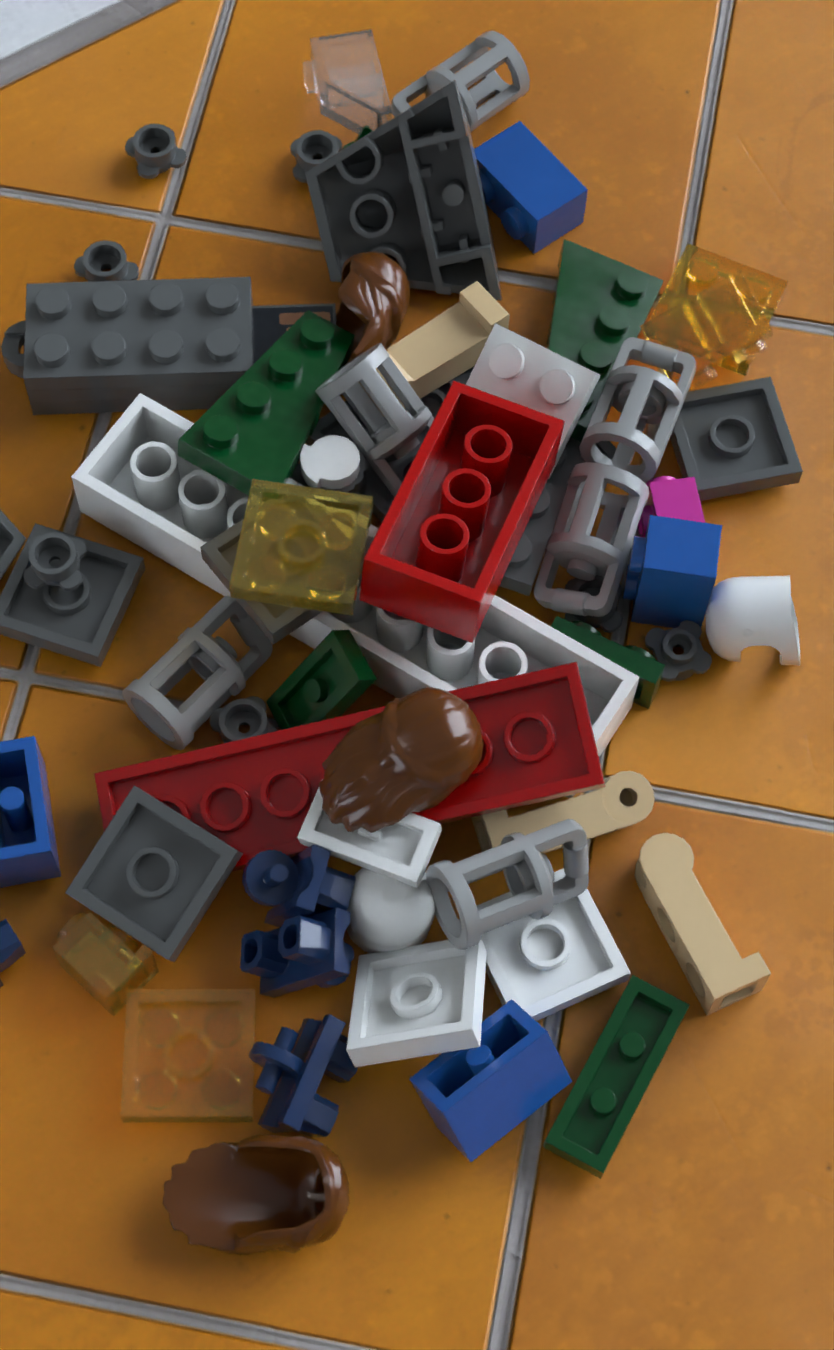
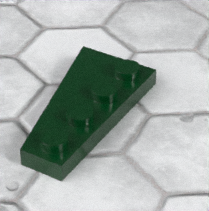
M564 239L559 255V270L552 303L554 305L548 330L547 349L601 375L571 435V438L582 441L620 347L627 338L639 337L664 280Z
M307 310L179 438L177 455L264 505L281 495L289 476L293 475L300 461L303 445L306 443L308 436H312L319 421L324 403L315 391L329 377L346 365L353 349L355 335Z

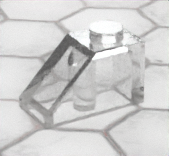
M372 29L310 38L311 61L302 62L304 83L307 94L316 93L321 114L357 134L360 133L365 125L375 130L392 119V109Z

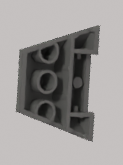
M456 80L305 173L331 282L341 283L343 263L351 256L364 252H379L399 264L407 276L411 289L436 291L438 294L451 295V293L460 294V291L478 281L495 300L502 301L492 230L471 131Z

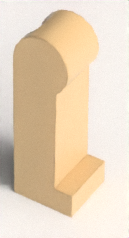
M476 281L460 291L457 304L387 348V352L421 399L474 367L495 323L508 329L510 314ZM376 368L377 372L380 374V376L382 377V379L385 381V383L388 385V387L390 388V390H391V391L393 392V394L396 396V398L398 399V401L401 403V405H402L404 408H406V407L404 406V404L401 402V400L398 398V396L396 395V393L393 391V389L391 388V386H390V385L388 384V382L385 380V378L383 377V375H382V374L380 373V371Z
M621 771L604 779L606 787L595 789L593 792L510 818L507 811L502 810L471 817L482 852L501 845V841L506 835L518 832L525 836L566 819H573L580 824L586 832L588 840L644 820L653 809L655 801L653 788L649 781L640 773ZM558 845L556 847H553L540 853H547L553 850L563 848V845Z
M656 834L646 840L640 850V857L635 868V878L649 909L706 1016L762 991L771 972L759 951L743 959L740 957L692 871L694 854L691 846L685 839L676 834Z

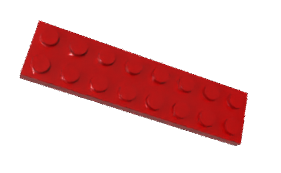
M577 662L447 691L465 701L480 723L484 744L482 757L468 780L457 787L445 800L433 808L412 813L444 824L606 787ZM386 706L94 773L104 831L106 830L135 785L243 853L232 871L244 869L251 858L259 852L266 850L281 851L292 858L308 848L300 844L297 837L319 788V783L324 779L325 770L322 763L330 756L337 744L352 727L360 721L384 711Z

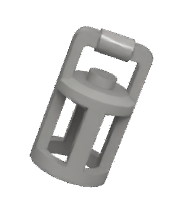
M486 31L477 37L475 41L437 67H433L421 78L397 93L391 101V112L396 117L411 108L409 103L424 92L427 98L456 80L469 128L472 132L482 123L527 93L530 84L528 70L521 54L505 36L495 31ZM503 63L507 64L511 72L512 85L507 84L495 71ZM480 79H482V81H481L480 83H478L477 85H475L474 87H472V88L469 89V90L467 89V88H469L471 85H473L474 83H476L477 81H479ZM493 95H496V96H494L493 98H491L489 101H487L486 103H484L483 105H481L480 107H478V108L476 109V107L479 106L480 104H482L484 101H486L487 99H489V98L492 97Z
M636 337L627 338L620 347L579 446L581 456L585 462L603 463L618 467L632 473L643 482L652 479L658 469L697 368L695 358L688 353ZM634 359L654 367L679 373L681 376L676 385L664 374L653 369L636 365L627 366L628 361ZM611 406L621 412L618 423L605 422ZM646 423L660 424L654 440L643 433ZM599 441L619 442L613 459L601 453L596 443ZM635 451L641 455L645 463L630 465Z
M378 343L334 373L315 392L323 403L327 405L361 451L365 460L371 465L390 493L395 497L402 482L384 458L394 454L399 459L417 447L420 441L416 436L423 430L427 434L434 421V417L392 361L384 346ZM376 368H377V369L380 371V373L383 375V377L385 378V380H386V381L388 382V384L391 386V388H392L393 391L396 393V395H397L398 398L401 400V402L404 404V406L406 407L407 410H405L404 407L401 405V403L398 401V399L396 398V396L393 394V392L390 390V388L388 387V385L385 383V381L382 379V377L380 376V374L377 372ZM340 394H343V396L345 397V399L348 401V403H349V404L351 405V407L354 409V411L356 412V414L359 416V418H360V419L362 420V422L365 424V426L367 427V429H368V430L370 431V433L372 434L371 437L368 435V433H367V432L365 431V429L362 427V425H361L360 422L357 420V418L354 416V414L352 413V411L349 409V407H348V406L346 405V403L343 401V399L341 398Z
M584 462L576 464L571 470L567 482L568 487L552 535L547 542V551L534 587V596L540 605L553 611L579 616L603 617L612 609L622 574L627 566V558L643 508L646 506L649 497V487L637 476L618 467L603 463ZM608 483L619 487L629 493V495L606 492V485ZM601 508L604 509L596 537L590 534L598 510ZM559 564L566 568L571 576L581 580L591 581L595 579L596 575L603 576L604 580L599 594L591 596L590 593L562 588L551 589Z
M225 596L192 628L188 627L178 636V642L140 679H134L122 691L123 697L133 713L154 735L172 748L181 751L194 739L193 733L231 695L236 696L246 687L245 681L271 656L272 644L233 596ZM229 618L245 644L250 646L249 652L239 662L235 660L238 657L236 651L226 640L219 636L215 638L211 636ZM193 668L205 682L177 709L165 695Z
M566 819L525 836L518 832L506 835L501 841V845L456 863H452L450 860H442L429 865L426 871V881L433 896L435 916L449 941L457 949L465 950L477 945L481 940V935L528 915L532 919L538 920L549 916L553 910V905L583 893L589 883L587 835L581 825L575 820ZM562 844L564 872L566 875L563 879L554 882L555 876L552 865L547 856L540 852ZM503 871L506 883L513 897L478 910L468 884ZM448 892H450L456 904L460 919H458L455 914V911L451 905L448 896Z

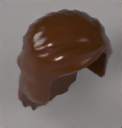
M379 252L358 253L343 263L341 269L342 285L338 289V296L341 302L336 313V325L355 335L353 349L346 364L378 343H381L386 350L394 343L406 314L410 298V286L407 276L397 262Z
M433 687L422 688L402 698H395L393 701H390L384 708V711L364 719L352 727L337 744L330 756L322 763L325 770L324 779L319 783L320 794L323 798L322 810L329 816L331 823H342L347 832H354L359 828H363L374 833L385 826L396 824L412 812H421L437 806L457 787L468 780L481 760L484 744L480 723L477 721L475 714L461 698L445 690Z
M258 1134L236 1143H214L209 1147L195 1149L191 1151L185 1163L175 1164L171 1167L172 1178L163 1185V1205L169 1213L173 1230L182 1231L187 1235L188 1244L201 1245L237 1255H248L273 1250L296 1253L301 1248L323 1243L336 1234L349 1206L348 1176L338 1155L323 1143L303 1136L285 1137Z

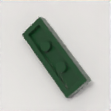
M632 975L547 1135L543 1147L601 1179L690 1005Z

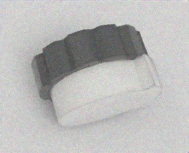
M329 435L316 440L311 447L306 444L303 445L300 453V462L305 487L333 503H339L341 500L348 501L355 496V493L361 491L366 479V461L361 451L357 449L352 441L339 435Z

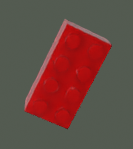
M453 381L364 557L359 600L473 643L555 465L565 421Z

